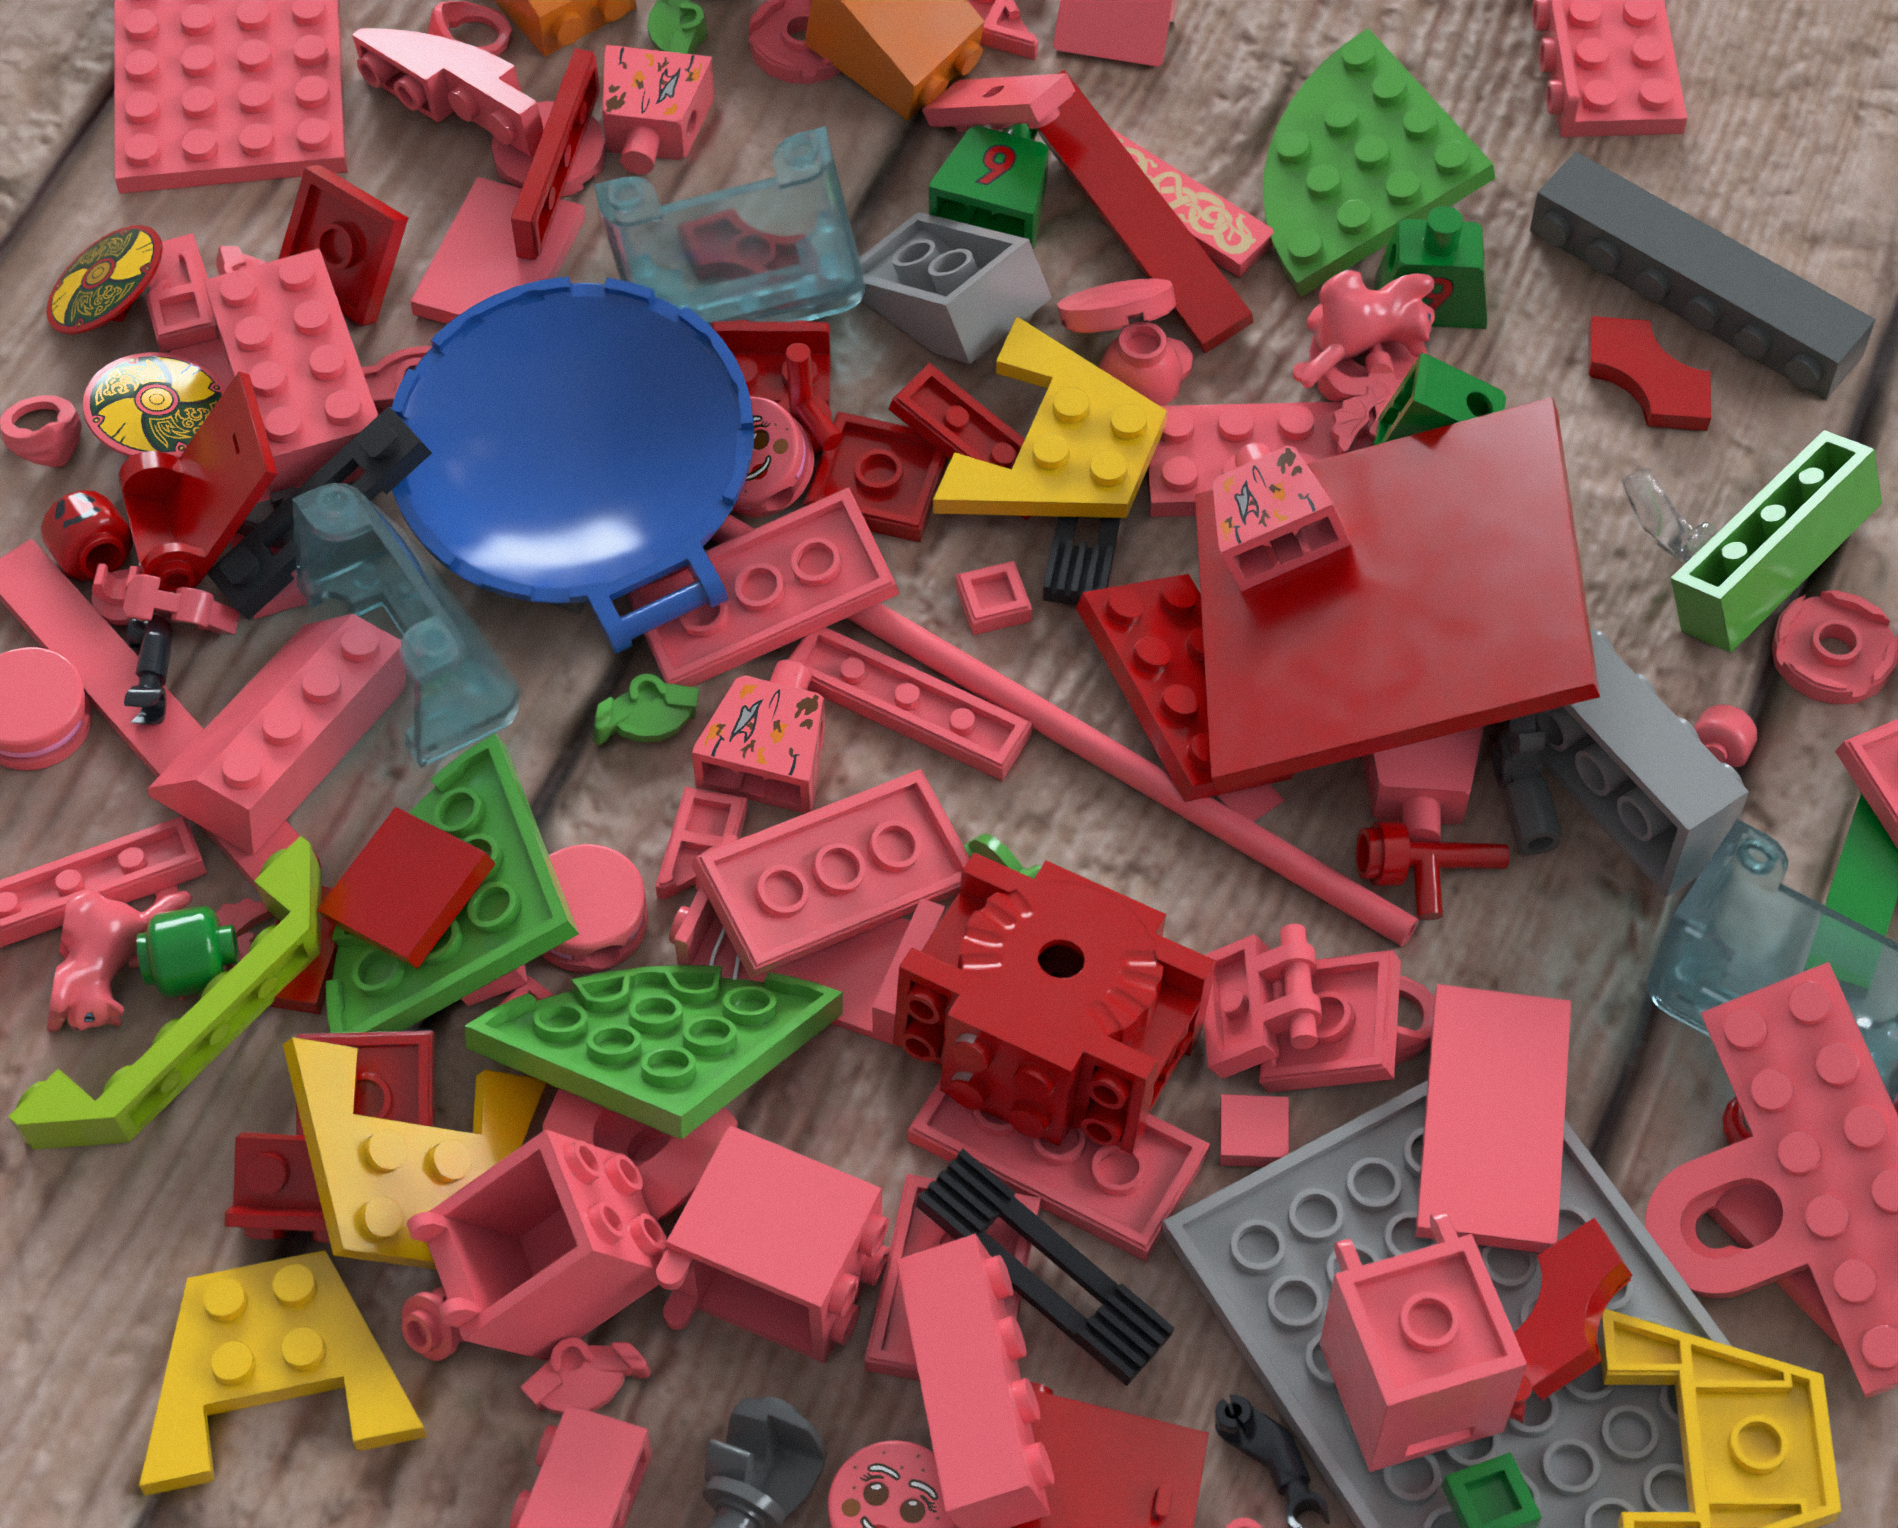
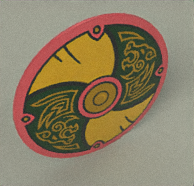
M162 352L138 353L111 362L93 376L83 396V413L88 427L96 438L120 454L132 457L145 451H160L180 458L226 388L211 370L187 357Z

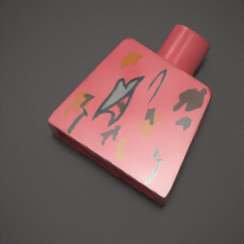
M606 45L602 105L606 148L612 153L621 154L620 163L623 168L639 175L650 173L654 168L656 158L681 160L687 157L714 101L712 57Z
M1263 443L1247 444L1235 455L1237 468L1217 476L1212 483L1219 549L1241 592L1352 545L1331 498L1295 447L1286 446L1271 453L1269 447Z
M781 660L777 662L770 681L746 675L735 679L694 745L692 759L696 787L746 797L748 800L805 814L813 810L825 736L824 698L816 692L807 690L812 674L806 666L792 660Z

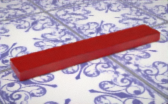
M1064 69V70H1062L1061 72H1059V73H1057V74H1064V73H1067V72H1066V70ZM1069 76L1075 89L1073 96L1058 107L1060 114L1054 121L1036 128L1037 133L1148 279L1170 280L1173 284L1176 305L1172 309L1173 313L1201 350L1207 353L1253 324L1252 312Z

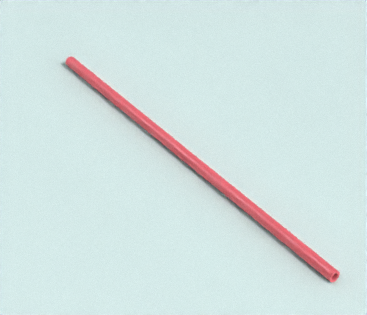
M729 514L711 539L722 544L754 528ZM878 603L846 618L983 700L1032 722L1033 729L1399 946L1403 947L1413 935L1419 922L1418 918L1212 797L1184 802L1168 772L884 604Z

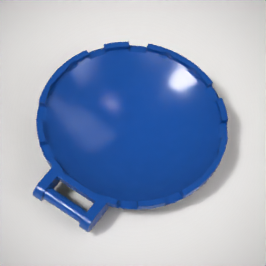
M558 277L534 281L495 294L470 307L435 334L431 339L432 348L423 356L414 370L408 368L397 389L391 409L432 452L429 457L393 488L392 492L400 512L413 535L436 560L462 579L482 589L506 597L529 602L554 604L586 602L614 654L632 647V639L705 604H708L710 608H714L728 601L724 585L702 546L710 540L724 523L744 487L751 465L754 446V419L750 394L744 375L726 343L705 320L685 306L683 309H680L676 305L656 297L654 289L636 283L606 278L605 284L571 283L569 277ZM682 567H687L695 582L622 617L619 616L612 603L613 600Z

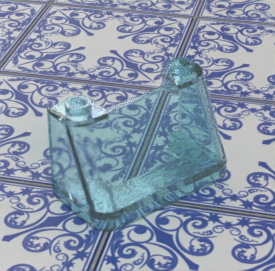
M826 126L794 134L778 144L773 153V166L776 177L660 205L653 184L644 178L630 176L594 184L598 208L619 279L654 289L656 297L670 302L680 309H683L685 306L688 307L710 326L714 321H810L842 313L853 308L861 301L865 293V279Z
M330 483L292 498L297 587L311 608L323 604V598L337 599L347 603L349 611L357 616L383 606L403 635L400 659L414 682V725L405 731V746L420 768L483 739L512 723L518 713L519 687L515 678L421 544L357 488L350 485Z
M1736 819L1673 915L1647 979V991L1651 1000L1669 1016L1710 1037L1700 1012L1829 962L1893 1103L1898 1095V943L1783 885L1782 882L1787 873L1789 862L1785 850L1778 841L1768 834Z

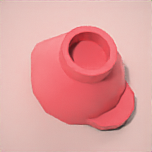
M1139 321L1127 325L1120 335L1110 343L1104 351L1098 368L1157 405L1166 406L1178 396L1182 381L1191 374L1193 354L1190 348L1182 341L1166 337L1164 331L1159 326L1150 322Z

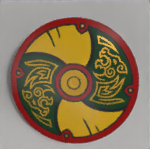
M144 225L127 226L103 236L80 253L62 273L50 294L46 314L48 322L53 329L61 334L75 335L94 330L110 320L116 322L124 321L132 303L148 286L160 264L163 244L158 233L151 227Z

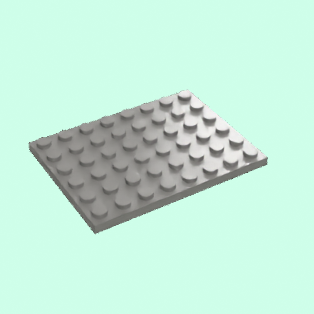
M1427 1081L1163 1220L1162 1234L1356 1528H1460L1441 1487L1444 1476L1509 1452L1512 1453L1542 1516L1537 1528H1618L1617 1521L1621 1512H1689L1675 1385H1604L1601 1362L1544 1400H1541L1532 1390L1531 1395L1526 1400L1523 1424L1509 1417L1505 1430L1502 1433L1369 1472L1319 1343L1334 1274L1342 1272L1335 1255V1242L1350 1238L1362 1266L1437 1244L1435 1239L1415 1237ZM1564 1119L1558 1241L1595 1217L1633 1275L1630 1277L1631 1281L1613 1296L1605 1309L1732 1346L1566 1119ZM1477 1245L1511 1328L1515 1332L1531 1314L1540 1294L1542 1272L1537 1259V1255L1540 1253ZM1597 1332V1344L1600 1351L1599 1333Z

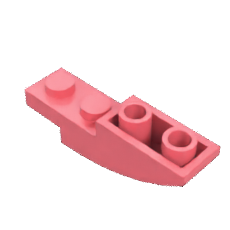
M359 29L352 34L359 56L357 67L363 78L371 86L385 89L398 97L408 109L412 111L419 110L438 123L452 112H455L464 121H473L491 132L500 143L504 145L510 144L530 157L535 154L544 129L537 102L521 92L514 65L469 44L436 35L394 29Z

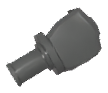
M768 1396L761 1399L742 1398L734 1407L729 1418L726 1443L711 1439L708 1445L704 1475L707 1483L702 1492L704 1499L716 1512L708 1528H780L805 1502L823 1472L827 1452L820 1433L811 1422L801 1415L798 1408L787 1401Z

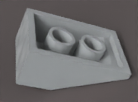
M917 212L837 274L838 280L844 288L929 351L968 364L988 355L993 345L1010 332L1016 317L1029 322L1033 317V313L1052 298L1029 239Z

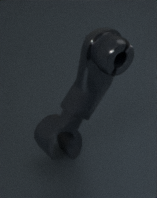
M153 614L150 621L130 618L128 623L127 642L129 647L134 650H140L135 672L139 677V685L132 686L127 691L124 704L125 706L142 707L140 713L130 723L155 725L161 724L165 719L167 699L166 691L162 686L166 684L173 631L170 623L163 616Z
M1229 1395L1231 1403H1227L1222 1398L1215 1408V1429L1218 1435L1225 1442L1268 1469L1279 1495L1285 1496L1288 1501L1286 1509L1288 1528H1304L1296 1520L1305 1511L1319 1513L1323 1521L1329 1525L1330 1514L1327 1503L1320 1494L1310 1492L1308 1485L1311 1478L1291 1432L1252 1406L1250 1401L1243 1396Z

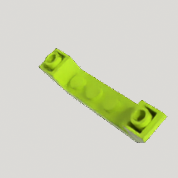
M300 836L287 849H281L272 854L264 863L260 875L254 880L265 908L281 922L277 926L271 925L260 932L252 942L249 953L229 972L224 971L214 977L205 987L201 999L182 1018H175L165 1024L155 1036L152 1047L132 1066L128 1065L119 1069L108 1080L103 1094L96 1101L59 1068L45 1081L33 1084L23 1093L16 1109L8 1117L23 1140L33 1150L129 1143L275 1001L274 997L320 955L321 914L317 909L321 905L322 871L310 842Z

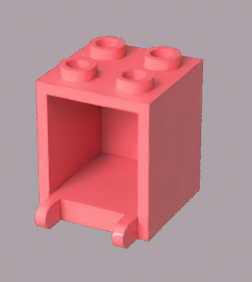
M729 1125L667 1239V1249L656 1268L659 1285L666 1290H672L663 1307L665 1324L673 1330H681L688 1326L698 1309L825 1364L836 1342L845 1345L849 1341L861 1307L855 1303L865 1284L875 1286L886 1267L890 1248L884 1246V1238L888 1229L889 1218L883 1216L882 1188Z
M545 1129L429 1212H422L412 1216L407 1221L411 1238L428 1244L448 1298L447 1301L438 1307L442 1323L459 1328L463 1341L547 1361L551 1358L552 1350L558 1342L564 1338L583 1337L658 1286L656 1268L665 1253L664 1249L667 1247V1239L659 1223L648 1211L640 1191L643 1187V1180L635 1164L623 1154H618L588 1144L582 1140Z
M1446 1211L1431 1214L1429 1217L1431 1230L1437 1244L1362 1266L1350 1238L1334 1243L1335 1255L1342 1272L1334 1274L1319 1344L1369 1472L1504 1432L1527 1366L1473 1235L1470 1234L1458 1238Z

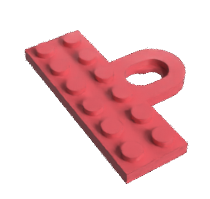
M1827 962L1700 1012L1753 1136L1688 1161L1667 1174L1655 1188L1649 1200L1645 1215V1228L1695 1295L1702 1297H1735L1810 1269L1865 1399L1898 1387V1115L1830 963ZM1744 1184L1760 1185L1777 1196L1783 1209L1781 1226L1774 1236L1764 1243L1750 1249L1739 1248L1733 1245L1715 1249L1707 1247L1697 1237L1696 1227L1698 1220L1706 1212L1715 1209L1723 1195L1735 1186Z

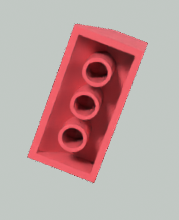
M355 614L303 625L148 787V796L253 856L405 691V642Z

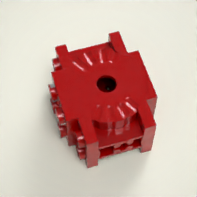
M974 852L962 870L959 894L921 951L911 947L899 966L893 1044L902 1047L910 1056L923 1062L932 1061L942 1066L940 1091L950 1095L958 1104L972 1110L980 1109L1010 1123L1018 1132L1025 1136L1042 1138L1060 1147L1071 1127L1081 1129L1089 1139L1103 1146L1116 1145L1120 1147L1119 1149L1133 1155L1145 1134L1147 1118L1183 1054L1190 1056L1201 1038L1216 960L1162 937L1166 919L1165 913L1085 877L1045 861L1033 879Z

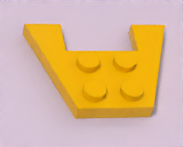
M1016 317L996 360V374L1047 388V392L1013 468L1008 469L954 453L933 498V514L1127 518L1165 429L1167 410L1024 320Z
M291 1037L282 1045L333 1256L437 1270L428 1244L411 1238L407 1221L416 1214L429 1212L520 1148L546 1082L533 1077L484 1070L476 1075L473 1133L353 1114L358 1048Z
M326 1250L187 1278L139 1484L144 1496L205 1484L215 1480L207 1416L345 1388L352 1438L356 1451H364L427 1437L424 1426Z
M1604 1310L1598 1326L1604 1385H1675L1689 1512H1621L1617 1521L1618 1528H1817L1837 1520L1842 1510L1823 1374L1612 1310Z

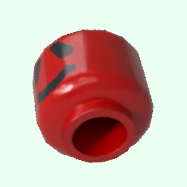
M79 490L66 494L53 503L44 515L41 525L43 543L66 575L79 581H94L98 564H106L109 568V573L119 570L128 559L133 546L131 529L110 499L96 491Z

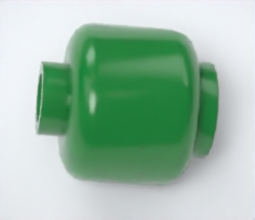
M208 906L158 913L148 922L146 932L137 934V955L142 979L146 986L155 984L157 990L166 998L201 994L214 977L224 971H228V965L239 963V947L234 926L232 924L221 926L218 916Z

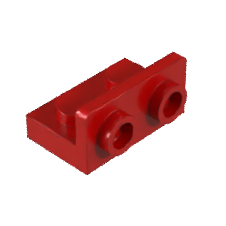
M734 320L714 321L711 323V327L723 339L734 355L744 375L750 397H762L776 403L789 396L786 361L787 348L794 343L806 344L811 353L813 395L823 399L830 408L831 343L829 323L809 322L806 320H795L792 322Z
M241 1132L235 1137L233 1205L225 1211L224 1226L244 1228V1236L252 1239L282 1238L286 1236V1230L312 1231V1239L314 1241L330 1243L304 1135Z

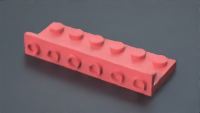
M1664 0L1533 1L1534 31H1542L1543 34L1539 48L1541 72H1549L1550 75L1546 90L1548 114H1556L1560 137L1684 134L1687 114Z

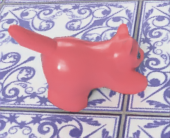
M1351 270L1342 271L1326 281L1318 294L1321 304L1312 310L1306 325L1309 331L1314 333L1316 344L1322 353L1306 366L1301 378L1302 386L1305 388L1312 387L1322 375L1338 362L1355 357L1376 343L1399 342L1407 347L1411 355L1418 358L1422 353L1423 342L1429 341L1431 325L1435 319L1434 310L1422 302V298L1434 288L1433 278L1430 275L1418 273L1405 275L1389 282L1379 290L1367 289L1363 283L1361 273Z
M85 889L73 895L67 901L59 950V955H62L65 960L56 966L47 1031L57 1032L60 1030L66 1018L70 1027L75 1031H82L90 1027H102L106 1024L121 1026L122 1020L119 1016L123 1015L124 1007L114 1000L111 984L116 975L137 951V934L146 932L148 922L154 915L180 910L192 901L193 896L187 891L168 894L146 911L139 912L124 902L104 898L95 889Z

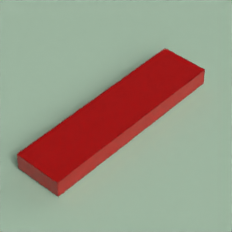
M577 48L573 50L511 216L516 257L537 260V257H540L600 93L594 51Z

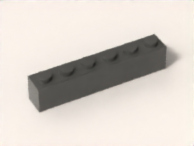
M1577 151L1537 192L1530 225L1531 232L1540 236L1550 245L1558 246L1589 264L1597 272L1606 274L1633 289L1646 300L1655 302L1687 320L1695 328L1706 331L1736 348L1744 356L1757 360L1788 378L1796 386L1807 389L1827 400L1863 357L1876 319Z

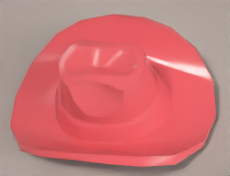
M559 1088L542 1126L543 1131L547 1129L627 1156L641 1174L643 1187L640 1191L650 1215L657 1221L665 1218L690 1199L729 1125L736 1127L738 1121L729 1109L723 1107L681 1140Z

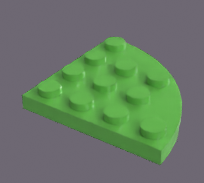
M1367 28L1342 45L1310 75L1288 104L1276 127L1268 149L1263 179L1265 218L1267 225L1273 228L1274 233L1271 235L1276 257L1287 279L1300 297L1324 284L1334 275L1345 271L1386 246L1391 239L1397 222L1403 219L1427 220L1428 213L1432 209L1439 206L1450 207L1496 179L1494 165L1375 34Z
M496 733L466 750L434 775L430 781L435 787L410 812V814L486 852L495 862V866L418 969L335 926L332 941L336 942L338 949L333 969V979L326 981V1004L330 1033L403 1031L579 934L507 746Z
M669 965L614 970L571 979L572 991L550 996L536 1001V998L527 993L489 1010L465 1025L466 1049L495 1060L501 1065L509 1066L549 1083L553 1087L568 1091L601 1105L607 1110L615 1111L653 1127L664 1134L682 1140L843 1014V992L815 982L768 972L764 982L745 979L733 980V978L722 977V966Z

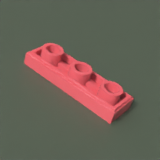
M1067 73L958 80L930 104L925 106L922 111L929 126H955L958 132L968 131L969 128L978 125H990L994 130H1002L1013 124L1027 123L1030 129H1036L1051 123L1059 116L1058 107L1073 96L1075 89Z

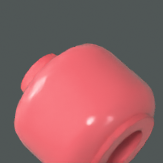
M1718 704L1707 708L1699 715L1693 726L1704 746L1721 763H1726L1731 767L1745 765L1757 742V727L1752 718L1742 709L1733 705Z

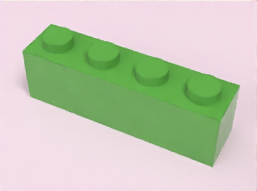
M1823 430L1671 577L1681 632L1731 653L1882 505L1875 449Z

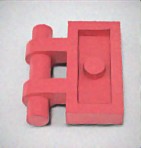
M1288 924L1282 927L1280 930L1281 946L1269 950L1266 943L1253 934L1205 954V956L1216 960L1204 1020L1207 1066L1221 1079L1279 1057L1277 1034L1288 1029L1290 1030L1291 1045L1296 1049H1309L1318 1043L1316 1026L1322 1021L1320 998L1313 993L1311 976L1317 969L1316 955L1313 946L1307 943L1306 928L1303 925ZM1284 979L1286 995L1273 1000L1272 984Z

